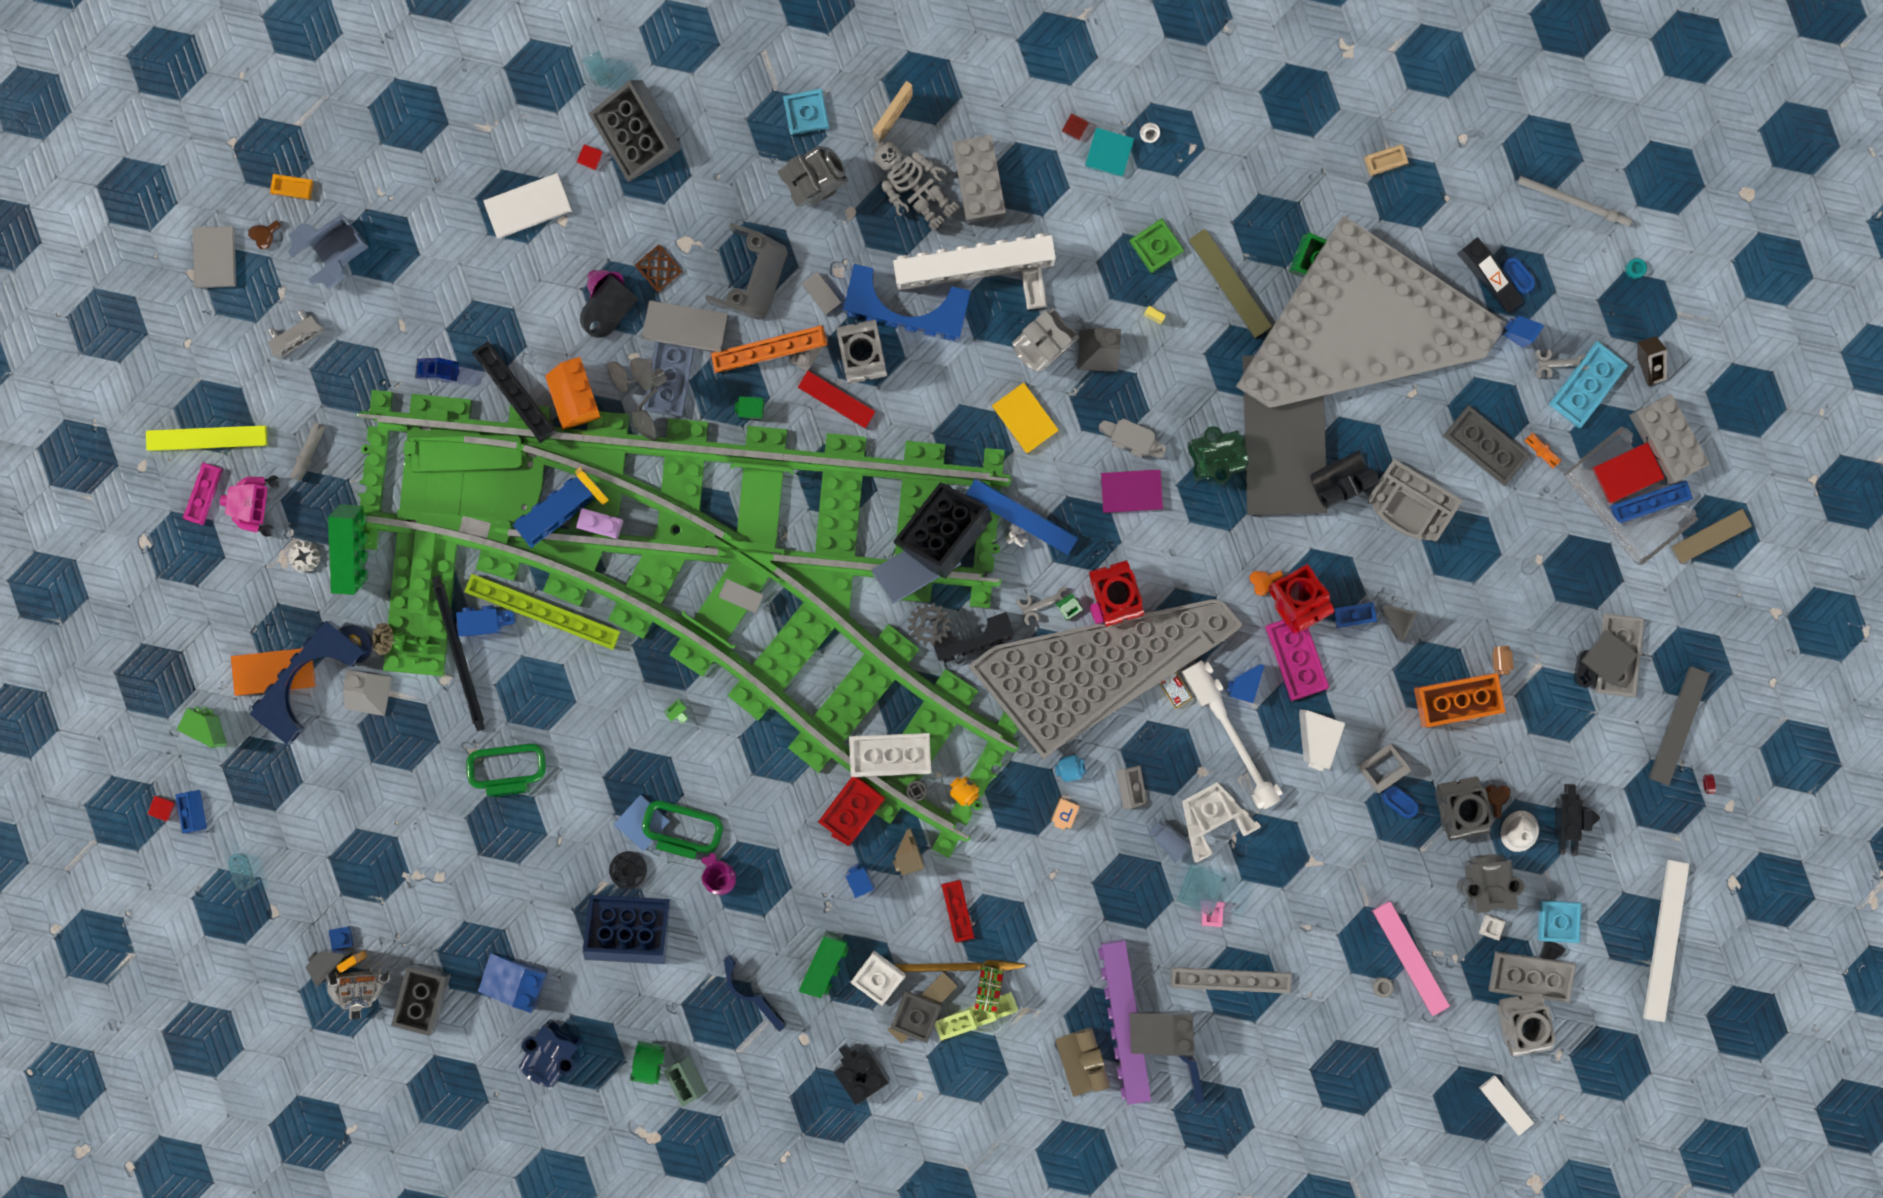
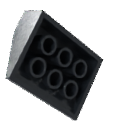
M940 482L893 542L928 570L946 579L991 522L992 517L987 505Z

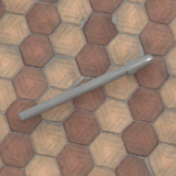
M1520 176L1518 179V184L1606 217L1605 220L1610 222L1616 221L1626 226H1630L1632 222L1631 218L1618 214V211L1611 208L1609 210L1523 176Z

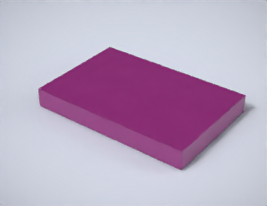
M1161 469L1101 473L1103 513L1163 509Z

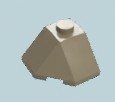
M911 828L906 830L895 854L896 860H893L896 871H900L902 875L922 870L925 867Z

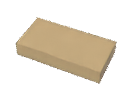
M1403 144L1364 157L1369 176L1409 163Z

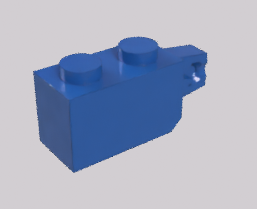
M494 605L482 606V610L474 611V607L462 608V612H456L459 637L495 634L501 631L502 626L515 623L514 611H500V609H494Z

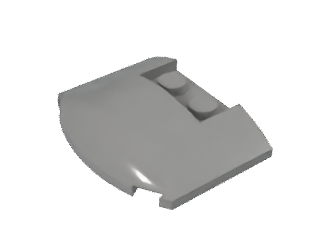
M1393 459L1368 498L1376 514L1396 531L1418 540L1433 541L1439 539L1463 501Z

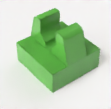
M680 698L664 711L666 717L671 722L677 718L683 724L688 719L684 712L686 709L685 703Z

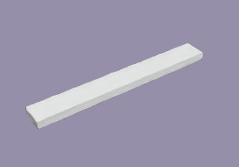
M1667 860L1643 1014L1644 1019L1665 1022L1689 863Z

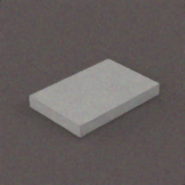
M233 226L193 228L195 288L236 287L235 231Z

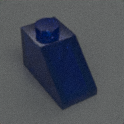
M417 358L415 378L457 382L459 362L443 358Z

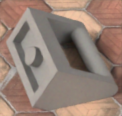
M1391 744L1357 766L1376 793H1380L1412 771ZM1391 753L1399 766L1375 782L1366 769Z

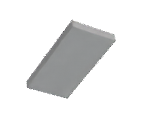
M649 301L642 339L721 352L728 314Z
M1603 614L1601 634L1604 630H1608L1638 655L1614 686L1609 685L1596 674L1594 693L1636 697L1645 618Z
M1495 951L1489 991L1517 996L1540 992L1545 1000L1570 1003L1576 964L1568 961Z

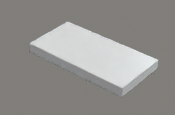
M558 173L483 201L498 239L572 212Z
M929 733L849 736L851 777L931 774Z

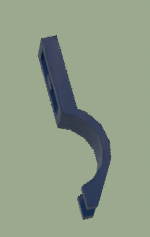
M728 955L724 959L727 984L731 992L739 999L754 1001L778 1032L786 1027L787 1023L762 993L746 994L735 985L733 968L736 962Z
M1178 1055L1187 1063L1195 1102L1197 1104L1204 1103L1196 1060L1186 1055Z

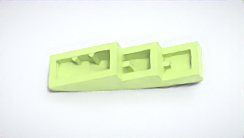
M1012 992L1000 995L997 1013L974 1009L975 1005H972L936 1020L935 1027L940 1040L977 1029L979 1026L996 1021L998 1018L1016 1013L1018 1007Z

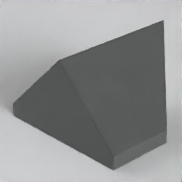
M1381 605L1379 609L1397 642L1404 641L1418 612Z

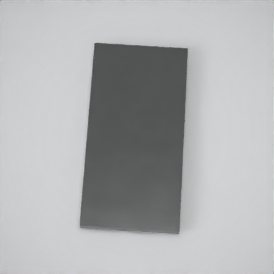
M1242 356L1243 374L1254 356ZM1243 392L1247 515L1328 513L1327 509L1321 504L1310 478L1312 473L1326 467L1324 395L1268 408Z

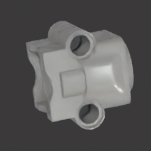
M1054 308L1045 310L1038 318L1031 322L1012 342L1017 356L1027 367L1033 371L1040 372L1045 370L1056 358L1060 357L1079 336L1073 329L1066 326L1060 314Z
M876 319L860 322L858 325L850 324L836 327L848 384L865 381L867 378L871 380L887 376ZM860 344H865L873 349V353L868 360L857 361L851 357L852 350Z
M1540 992L1499 1000V1004L1496 1006L1501 1023L1504 1045L1508 1047L1511 1057L1526 1055L1531 1052L1552 1050V1045L1555 1044V1034L1549 1008L1544 1005ZM1532 1017V1028L1528 1032L1522 1033L1523 1023Z

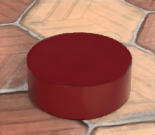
M1705 774L1703 776V788L1706 794H1715L1716 792L1713 774Z

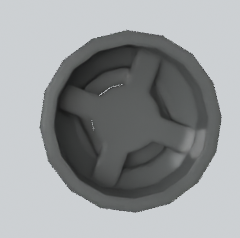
M914 780L909 783L907 795L911 800L920 801L926 795L927 788L922 781Z

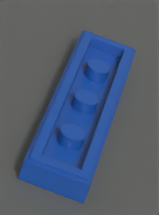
M1687 480L1609 507L1617 525L1692 500L1693 497Z

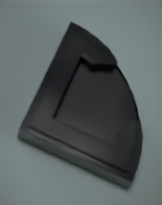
M1544 941L1539 957L1555 959L1563 954L1565 948Z

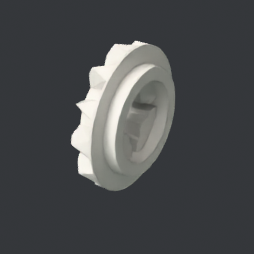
M309 541L296 542L290 547L289 554L287 555L292 568L303 573L314 570L320 561L319 549ZM301 551L303 553H310L306 557V562L304 560H297L301 556Z

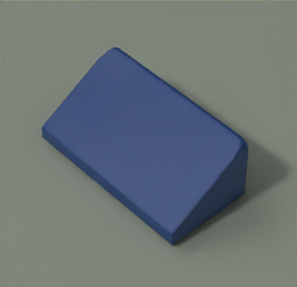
M200 790L175 794L182 834L206 829L207 825Z

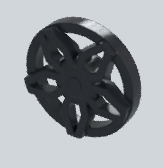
M625 851L613 858L610 863L609 874L612 881L618 887L632 889L639 886L646 878L647 865L643 857L638 853ZM623 855H631L627 862L626 859L621 857ZM635 856V863H632L631 859ZM617 859L623 861L624 864L620 865ZM638 859L641 861L643 867L635 866L636 864H638ZM614 863H616L617 867L620 869L616 870L613 873ZM640 869L643 873H636V871ZM620 872L622 876L615 878V876ZM634 875L637 877L642 876L640 881L635 884L636 878L634 877ZM625 878V882L627 885H623L619 883L617 880ZM628 878H632V885L630 884Z

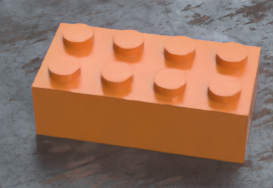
M1488 673L1414 688L1421 727L1427 728L1506 713L1498 673Z

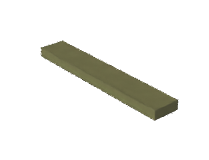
M1203 229L1188 240L1253 337L1256 338L1272 327L1207 230Z

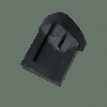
M1582 806V830L1592 831V826L1600 819V816L1593 810Z

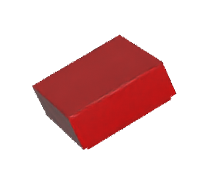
M584 144L577 159V164L596 171L603 152Z
M155 795L147 815L168 821L175 802Z

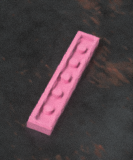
M1387 901L1373 909V914L1430 1014L1434 1016L1450 1007L1392 903Z

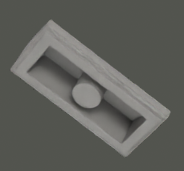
M1140 765L1116 770L1123 808L1132 809L1148 805Z

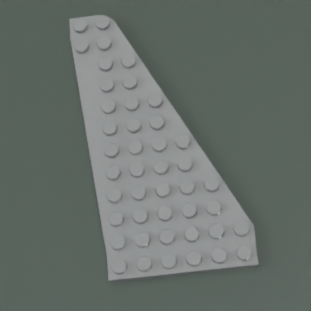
M1206 600L1146 613L1144 616L1128 621L1125 618L1123 622L1105 627L1104 623L996 645L991 647L968 667L1044 760L1059 747L1229 638L1243 624L1225 603L1219 600Z

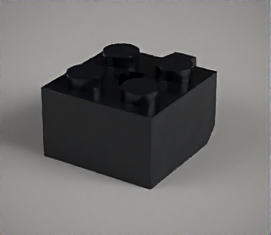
M846 1043L839 1047V1051L843 1056L840 1059L842 1064L834 1068V1074L855 1105H858L889 1084V1076L868 1046L859 1052L856 1049L851 1051ZM858 1072L861 1074L866 1073L865 1079L862 1077L858 1078Z

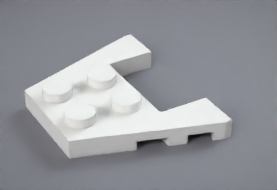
M1218 783L1182 801L1195 863L1213 854L1203 835L1229 820L1235 819L1243 836L1261 828L1260 824L1257 821L1254 822L1248 816L1249 813L1245 809L1242 810L1234 802L1235 799Z

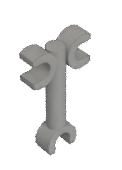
M1550 349L1546 350L1545 358L1541 356L1540 350H1536L1535 358L1538 360V369L1535 376L1536 378H1541L1543 370L1547 373V378H1551L1552 370L1550 368L1578 367L1581 359H1584L1586 355H1581L1576 359L1549 360L1552 355ZM1584 366L1581 370L1588 369V366Z
M1066 587L1060 588L1057 594L1031 604V597L1029 595H1026L1028 600L1026 605H1022L1020 600L1017 599L1016 603L1022 608L1025 615V624L1030 625L1028 617L1031 615L1035 617L1036 621H1039V616L1035 611L1063 599L1061 592L1067 590Z

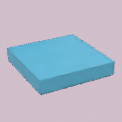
M822 88L783 96L791 136L830 129Z
M1539 900L1538 940L1580 943L1581 903Z

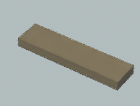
M1740 509L1670 547L1679 564H1682L1752 527L1743 509Z
M943 971L920 996L941 1004L958 985ZM890 1027L887 1029L901 1044L909 1037L890 1029Z

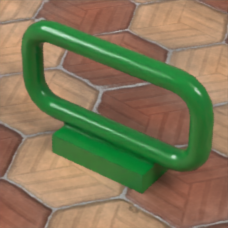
M534 743L479 749L469 754L466 759V774L469 784L476 789H486V795L489 797L529 793L530 784L528 783L539 781L546 773L544 750L541 746ZM534 751L537 754L538 771L536 774L478 781L475 778L474 761L479 757Z
M657 800L649 804L645 811L642 831L647 838L657 841L656 850L695 859L697 852L708 854L717 849L723 833V824L713 814ZM659 808L713 823L715 825V832L711 844L704 846L653 832L650 829L653 812Z

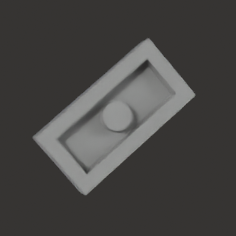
M824 346L795 353L790 362L807 372Z

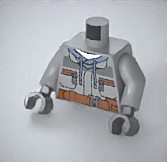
M378 969L377 978L374 971L335 972L332 978H329L328 974H326L327 992L335 1004H339L342 1009H349V1019H360L361 1008L371 1007L372 1002L376 1001L383 990L385 983L390 980V970H387L386 974H381V969Z

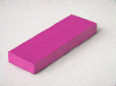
M202 462L183 519L204 525L223 472L222 468Z

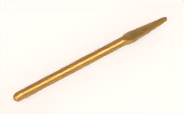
M986 960L985 962L893 964L903 972L981 970L982 964L1004 971L1025 967L1024 963Z

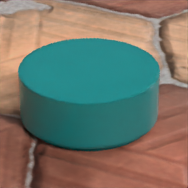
M1640 258L1630 260L1625 266L1626 274L1632 279L1642 277L1647 271V264Z

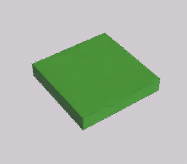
M1162 218L1129 240L1151 274L1184 252V249Z

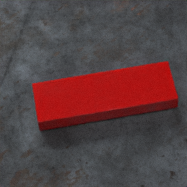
M961 879L942 883L941 886L955 943L974 939Z

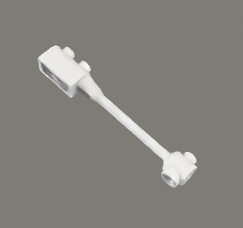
M1200 660L1180 671L1199 706L1202 707L1207 704L1215 716L1220 719L1257 786L1254 790L1255 794L1251 795L1257 808L1267 809L1281 800L1279 796L1282 795V791L1277 784L1273 785L1271 782H1264L1227 717L1220 692L1223 690V687L1218 679L1213 680L1210 675L1213 669L1209 662L1204 663Z

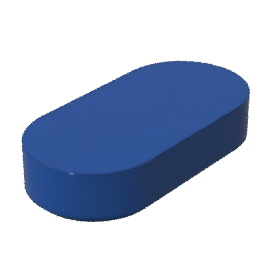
M1509 258L1503 262L1501 268L1518 293L1526 294L1533 290L1535 279L1520 260Z
M1389 786L1382 791L1383 802L1402 817L1413 818L1417 815L1419 810L1417 802L1396 786Z

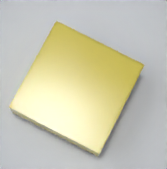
M1148 306L1144 313V316L1160 325L1166 317L1165 314L1151 306Z

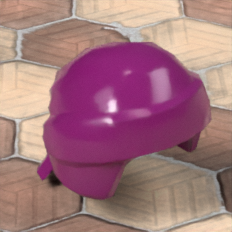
M711 853L709 858L703 857L701 861L707 866L701 877L704 887L715 895H724L730 892L736 883V874L733 867L726 862L716 860L714 853Z

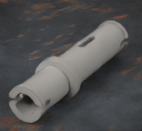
M313 423L308 438L299 457L297 456V462L289 476L295 479L298 474L296 480L302 482L308 466L312 463L310 462L326 429V427L320 425L319 430H317L319 426L317 423Z

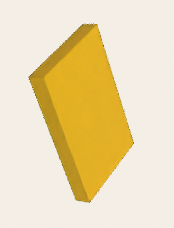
M1024 382L992 405V408L1026 454L1059 431Z

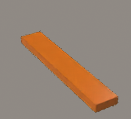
M820 325L721 350V352H713L711 357L714 372L719 373L827 346L824 326Z

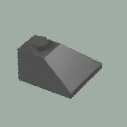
M1095 328L1080 330L1078 370L1118 372L1121 329Z
M342 948L314 952L308 959L310 963L305 967L314 984L319 986L327 982L326 974H328L329 978H332L334 973L338 971L336 966L347 960L355 950L353 948Z

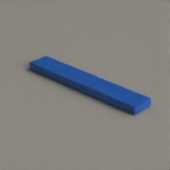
M976 477L965 495L987 505L990 511L1067 555L1078 540V536Z

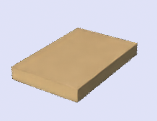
M906 81L872 130L873 139L880 144L913 97L912 84Z

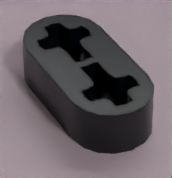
M1589 650L1580 651L1576 660L1574 681L1580 687H1589L1595 681L1596 673L1581 662L1583 656ZM1586 670V677H1589V680L1583 684L1580 676H1584Z

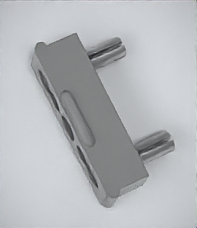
M303 309L298 311L302 321L284 333L278 335L275 328L268 330L272 340L267 343L272 350L271 354L276 358L284 357L324 332V328L320 326L317 319L313 316L308 317Z

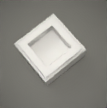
M1485 914L1479 934L1499 941L1506 922Z

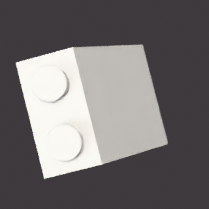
M1300 709L1299 718L1304 761L1309 763L1308 767L1316 770L1330 769L1345 723Z

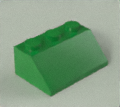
M827 931L825 932L798 992L817 998H822L823 994L828 995L832 986L829 981L832 975L836 977L841 967L838 965L840 957L845 958L849 947L846 946L847 940Z

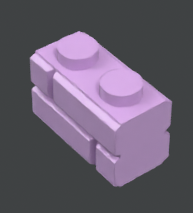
M582 508L576 528L619 539L624 520Z

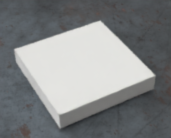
M873 951L850 983L883 1006L905 978L906 974L876 951Z

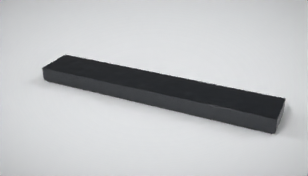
M489 341L472 352L473 356L540 444L557 433Z

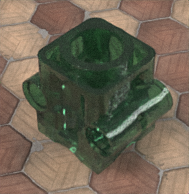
M1211 426L1200 435V438L1192 439L1187 443L1188 453L1194 462L1193 476L1195 482L1208 480L1215 487L1221 486L1230 479L1231 474L1243 472L1246 470V466H1248L1246 444L1243 436L1239 435L1238 430L1222 434L1218 427ZM1207 433L1214 435V441L1208 439ZM1216 472L1222 474L1223 479L1221 481L1216 478Z

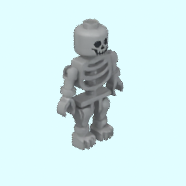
M881 142L874 149L876 152L873 157L874 161L882 170L891 171L887 175L888 181H883L881 187L889 196L890 203L894 204L899 217H902V214L899 212L900 207H904L907 213L909 209L899 199L900 195L898 193L908 192L911 189L916 193L907 200V203L911 205L918 198L913 208L917 213H921L927 222H930L928 226L933 232L945 220L940 215L936 218L935 213L930 211L928 208V201L930 199L933 202L936 200L940 203L939 206L945 209L943 214L947 218H950L960 208L955 202L950 204V200L944 197L942 190L937 185L928 190L934 183L932 178L922 187L918 184L922 176L921 166L925 168L926 172H931L933 177L939 182H942V179L938 178L937 172L947 175L943 168L934 166V162H929L919 152H915L912 158L907 156L902 161V152L892 142H887L886 144ZM910 165H912V169H911V171L908 173V172H907V169L909 168ZM915 169L918 170V177L916 179L912 178ZM905 182L909 184L907 187H899ZM923 192L927 195L925 199L921 196Z

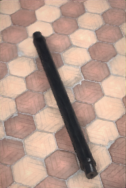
M441 576L433 577L434 586L432 587L468 703L472 723L475 725L476 731H481L485 729L484 718L463 653L445 586L442 583Z

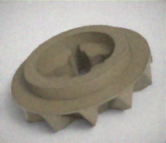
M387 623L377 624L376 628L373 629L374 634L371 636L373 651L377 655H386L393 644V631Z

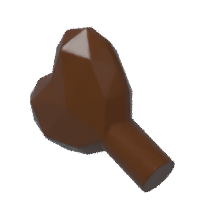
M275 220L269 226L255 225L248 230V236L256 241L259 249L266 250L272 244L273 232L282 225L278 220Z
M1488 785L1485 790L1489 803L1493 805V817L1501 818L1502 805L1508 801L1511 795L1510 788L1507 785L1499 787Z

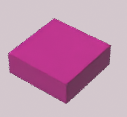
M1098 603L1091 604L1089 607L1094 623L1104 622Z

